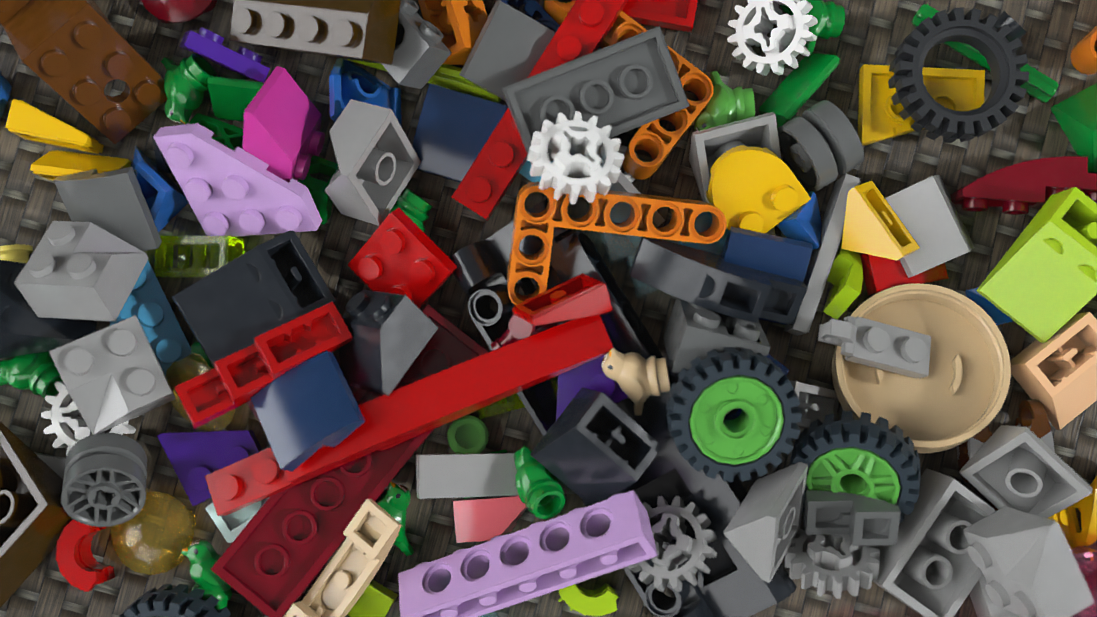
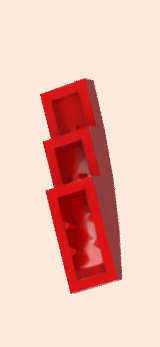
M330 302L254 337V344L214 362V369L175 386L174 389L195 429L247 403L273 380L302 362L325 351H336L352 341L353 336L334 302Z

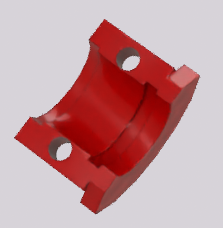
M73 519L64 527L57 541L56 561L60 573L70 585L84 592L92 591L95 585L115 578L114 566L103 565L97 562L91 551V541L94 535L100 530L106 529V527L89 526Z

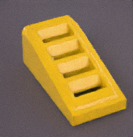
M13 99L11 102L5 126L11 133L29 141L94 154L102 153L104 145L88 134L22 100Z

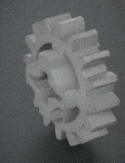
M659 496L656 508H652L646 502L643 503L648 512L658 556L652 558L654 567H651L648 561L644 560L628 566L629 569L634 573L640 572L638 579L646 585L654 579V587L661 592H664L668 582L676 592H681L682 581L685 579L693 586L697 585L695 573L699 570L708 574L710 569L704 563L705 558H715L717 555L715 550L708 546V543L717 540V535L714 531L706 529L711 523L710 519L706 514L698 516L700 509L693 502L685 508L684 501L679 496L674 497L671 505L668 504L663 496ZM685 520L694 528L696 539H692L685 534L687 528L684 524ZM674 537L677 540L676 544L668 545L665 550L662 547L663 543L671 542ZM689 559V561L686 564L677 569V567L680 564Z
M799 529L785 554L784 565L790 568L789 577L791 579L801 578L802 589L805 590L811 586L816 587L817 596L822 597L827 590L832 591L836 599H841L842 591L847 590L855 597L858 596L859 586L869 590L872 586V579L878 578L880 550L879 548H874L873 545L852 546L849 534L806 535L804 530Z

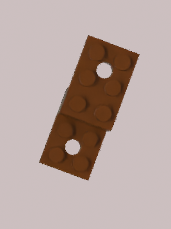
M0 0V24L5 29L21 61L112 143L117 144L167 100L164 90V78L115 30L94 0ZM115 79L125 81V89L120 95L108 96L104 94V88L108 82Z

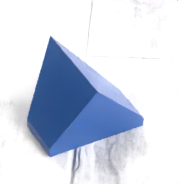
M337 58L329 75V107L332 121L335 123L349 101L353 99L391 109L402 127L401 89L390 87L352 61Z
M135 145L131 167L159 233L189 202L183 191L164 172H158L157 165Z

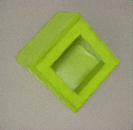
M372 579L347 615L350 617H386L398 594Z

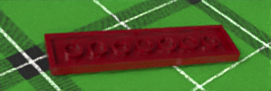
M427 305L422 312L438 329L392 391L486 354L488 351L430 305ZM359 388L353 396L357 405H360L383 394ZM433 430L384 451L376 450L270 496L211 570L268 617H284L292 604L298 600L346 539V536L342 533L366 499L371 498L374 502L377 501L390 482L400 473Z

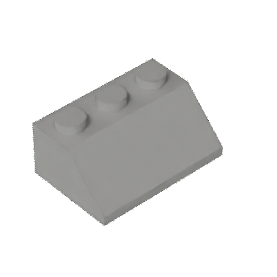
M926 468L920 479L919 497L917 503L914 504V510L910 515L905 514L904 521L899 524L897 545L873 546L880 550L878 578L872 579V581L923 617H954L983 574L982 570L976 566L969 556L967 550L969 542L963 530L996 512V510L954 478Z

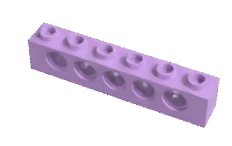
M634 491L615 494L607 500L585 508H575L569 511L568 514L548 521L533 523L528 528L508 535L496 536L488 542L468 549L456 550L451 555L431 562L419 563L414 568L398 573L400 617H479L656 557L658 555L648 512Z

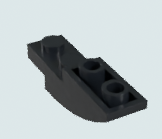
M648 237L641 238L629 272L630 276L669 295L700 307L753 323H757L760 317L792 325L808 289L805 283L800 280L724 261L723 256L720 254Z

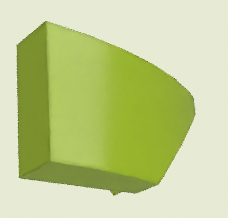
M841 244L838 247L837 255L834 258L827 281L833 287L830 290L823 310L824 313L836 320L840 318L859 296L863 283V269L859 252L841 249Z

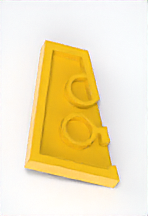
M864 64L859 69L858 137L862 146L915 132L911 128L915 121L910 116L903 120L898 114L904 109L903 105L899 103L894 106L891 97L897 92L896 88L889 89L888 80L894 75V72L889 71V65ZM923 67L924 85L931 97L940 105L954 111H970L978 109L983 105L985 70Z

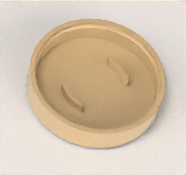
M917 283L891 287L868 298L851 314L852 317L858 316L931 336L929 376L913 378L845 360V355L841 354V347L835 345L832 358V379L836 395L843 410L853 411V418L856 420H860L861 412L870 413L872 423H876L879 416L887 419L889 430L895 425L903 430V438L909 436L914 443V450H917L918 453L941 452L963 444L984 429L995 418L1008 393L1011 364L1007 345L999 328L992 318L971 299L942 286Z

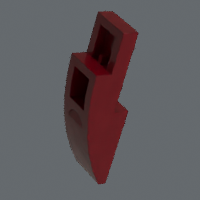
M1062 156L1020 162L996 170L963 186L950 194V197L954 204L962 205L963 211L982 212L987 211L988 207H1000L1004 214L1022 215L1029 213L1030 208L1045 203L1051 195L1073 187H1077L1090 199L1097 202V174L1088 173V157Z

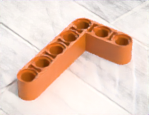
M545 0L544 10L561 25L576 0H571L568 3L558 0ZM621 11L600 44V47L602 49L648 30ZM668 45L667 47L684 91L695 93L699 101L687 99L689 107L640 127L632 137L622 162L625 172L632 175L631 177L635 179H647L658 170L695 123L698 116L704 111L714 91L711 79ZM667 120L675 126L676 131L664 130L660 126L659 121ZM634 151H647L653 161L643 162L639 160Z
M530 182L519 190L516 198L507 274L508 296L513 304L518 305L547 290L554 227L710 244L718 241L724 235L727 227L726 218L717 207L703 201L609 190L605 196L597 191L594 201L589 203V210L586 215L581 218H573L567 213V207L570 202L568 194L563 193L558 200L553 199L554 188L550 186L545 190H541L539 188L540 182ZM533 192H541L547 196V206L540 213H530L524 207L526 197ZM619 202L629 203L631 212L627 220L622 223L612 222L610 219L611 208ZM661 207H669L672 214L670 222L664 227H654L652 223L654 212ZM703 212H710L712 215L710 228L704 232H696L694 222L697 216ZM528 235L539 236L543 241L540 251L533 255L524 254L519 248L520 242L524 237ZM523 277L533 278L538 283L537 289L530 295H520L514 289L519 279Z

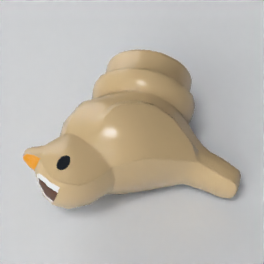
M611 348L609 353L604 355L601 364L603 373L610 379L615 380L624 393L634 402L635 415H642L643 404L651 394L661 396L663 392H670L671 384L666 357L656 359L655 356H651L645 359L638 353L629 352L622 354L616 351L615 348Z

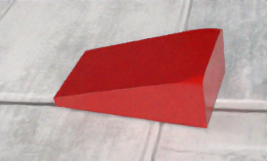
M868 254L860 255L868 295L876 294L899 285L925 284L948 279L945 263L908 278L900 260L896 261Z
M582 273L515 305L512 311L514 315L536 326L605 314L612 311V306L606 284Z

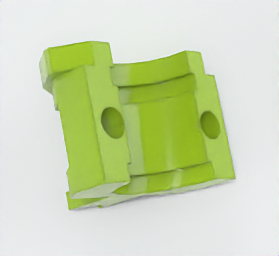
M577 583L558 590L561 596L558 601L564 600L570 607V611L575 610L588 616H603L617 610L616 600L618 599V594L609 584H605L596 590H586Z

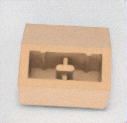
M1091 312L1075 314L1046 343H1040L1036 339L1010 360L1012 376L1031 399L1040 401L1046 410L1050 423L1056 430H1061L1097 401V320Z

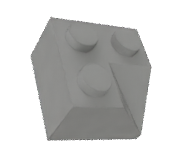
M351 99L329 131L339 169L332 176L325 191L341 214L380 226L421 161L391 109Z
M52 221L14 284L38 317L116 321L149 258L145 252L91 222Z
M136 315L49 351L69 395L94 436L176 399Z
M1005 506L963 530L969 542L967 547L969 556L976 566L982 570L988 583L985 585L986 592L997 607L1004 608L1021 617H1071L1095 603L1058 521Z

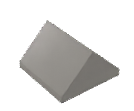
M774 112L692 132L689 161L703 202L709 203L706 191H708L712 165L723 153L739 145L766 147L781 159L776 115Z
M940 175L931 176L885 198L920 247L915 252L899 259L908 278L968 253L975 247Z
M1001 425L960 471V474L998 510L1006 506L1045 518H1049L1092 494L1093 490L1089 484L1029 428L1023 426Z
M802 462L795 463L757 479L723 532L761 580L769 583L800 529L808 464Z

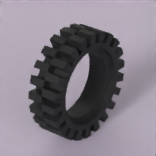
M964 7L954 8L949 14L946 13V10L937 12L931 19L928 17L922 21L894 53L897 57L890 63L889 68L890 72H894V75L888 80L889 89L896 88L897 92L891 99L894 106L899 103L903 105L904 109L898 114L903 120L910 116L915 121L911 128L916 132L925 128L928 130L927 138L935 140L939 136H943V142L952 143L959 138L960 142H965L976 136L978 138L996 128L1017 110L1019 105L1016 102L1024 98L1027 90L1020 88V86L1029 81V72L1020 71V68L1028 63L1026 54L1017 56L1015 53L1022 46L1019 38L1009 42L1005 37L1012 31L1007 24L999 30L994 27L998 17L989 14L984 20L979 19L982 10L974 8L966 15H964ZM947 41L962 42L977 49L985 57L991 69L992 86L987 100L980 108L970 111H954L940 105L931 97L924 85L922 69L923 61L932 47Z

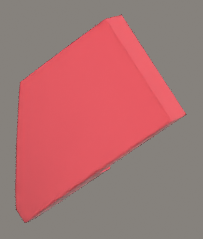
M519 496L471 498L453 501L456 543L490 541L496 536L511 532L517 525V520L527 509L525 503L521 501Z

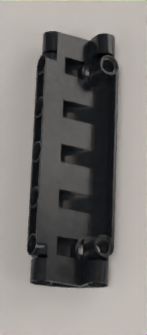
M548 199L536 204L528 212H542L547 206ZM514 220L486 240L472 243L449 257L458 266L453 275L464 293H467L469 296L468 311L491 351H493L491 343L497 338H501L505 331L509 329V321L514 316L512 308H514L515 304L510 300L507 289V274ZM554 227L547 290L582 273L605 283L612 311L600 316L603 319L615 350L622 354L629 352L638 353L645 359L651 356H655L656 359L664 358L589 237L581 231L566 237V234L573 229ZM528 235L521 240L519 248L524 254L533 255L540 251L543 241L539 236ZM523 277L516 282V284L521 286L525 295L532 294L538 285L537 281L530 277ZM490 296L494 297L498 303L497 314L489 306ZM571 320L556 322L555 326H558ZM668 365L670 384L672 386L673 382L678 383V380ZM558 375L517 393L543 437L556 421ZM663 392L661 396L651 394L643 404L642 415L634 414V402L630 398L615 403L663 446L637 482L617 494L634 491L642 504L646 502L652 508L657 507L659 496H663L669 505L672 504L675 496H679L684 501L685 508L693 502L700 509L698 516L706 514L711 521L706 529L713 530L717 535V540L708 543V546L713 548L717 555L715 558H705L704 563L708 566L710 572L706 574L698 570L696 572L697 585L693 586L685 579L682 581L681 592H676L670 583H667V587L675 593L676 597H669L664 592L657 590L654 587V579L646 585L638 579L640 572L634 573L628 566L623 568L649 611L657 617H750L783 601L795 592L797 586L793 579L789 577V573L782 562L770 583L761 580L723 534L748 493L736 475L733 477V482L723 481L720 475L712 479L707 477L702 469L698 472L691 467L688 460H684L672 439L668 426L666 405L667 398H671L670 392ZM685 520L684 524L687 526L685 534L692 539H696L694 528ZM673 537L671 542H664L662 547L666 550L668 545H675L677 540ZM652 558L647 559L650 566L654 567ZM689 559L680 564L677 567V569L686 564L689 561Z

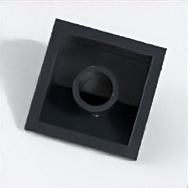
M362 290L348 301L345 307L346 312L342 316L353 336V340L339 348L340 369L349 386L389 396L438 327L406 295Z

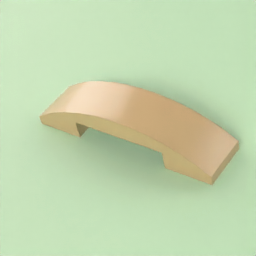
M371 498L366 499L342 533L346 536L342 545L304 599L293 603L284 617H345L378 572L392 548L402 525Z

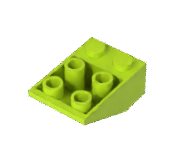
M1077 187L1050 196L976 290L1040 343H1046L1097 294V203Z

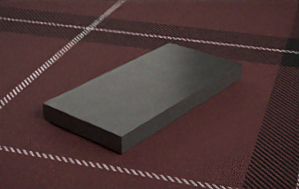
M660 26L502 88L527 155L534 132H541L543 121L546 119L555 125L558 113H563L567 120H573L574 114L577 111L581 113L582 121L588 122L594 115L598 117L596 124L598 128L601 129L607 125L612 127L609 138H612L690 106ZM549 148L547 150L550 162H552L554 159L551 157L552 150Z

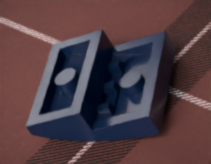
M429 84L412 145L421 161L416 170L461 183L508 109V106Z
M731 227L720 255L728 263L804 281L813 247L812 243ZM759 317V320H764V321H769V322H774V323H778V324L787 325V324H785V323H781V322H777V321H772V320H768V319H764V318H760V317Z
M329 351L318 354L290 369L251 398L281 470L294 471L323 445L336 447L365 422L333 352Z

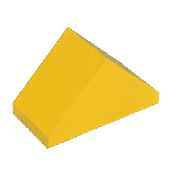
M873 181L860 184L848 191L841 249L897 261L920 248Z

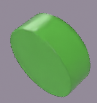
M466 415L453 421L448 429V444L456 454L480 453L488 444V428L476 416Z

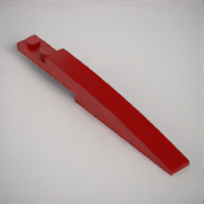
M595 315L568 321L392 391L389 396L382 395L358 405L365 422L336 447L323 445L294 471L281 470L270 447L205 475L217 516L229 515L376 450L384 451L606 355L614 347L601 316Z

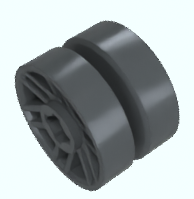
M828 100L818 102L804 111L802 117L796 116L777 128L780 150L787 164L797 178L812 191H819L835 181L838 175H844L863 163L864 151L857 132L845 114Z
M116 433L90 435L75 443L69 450L65 463L61 502L66 513L80 523L96 527L119 525L135 517L142 510L146 500L147 456L144 449L135 440Z

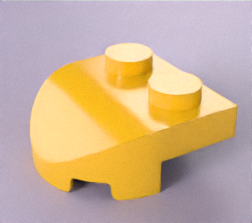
M736 146L723 153L710 169L711 177L706 196L709 204L723 212L728 230L731 227L767 233L811 200L791 169L773 151L766 147Z

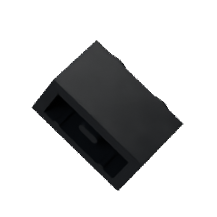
M582 387L533 449L530 456L590 506L607 500L612 495L637 482L663 446L605 394Z

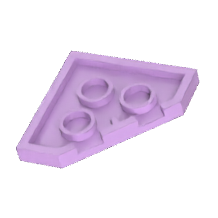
M196 123L161 127L153 138L208 239L318 230L322 218L308 187L293 178L289 183L266 170L269 164L239 147L233 151L212 139L214 132Z

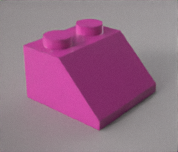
M276 66L244 111L243 150L269 164L266 169L267 171L289 183L292 178L296 181L306 178L312 156H319L322 151L325 133L320 132L321 113L285 68Z

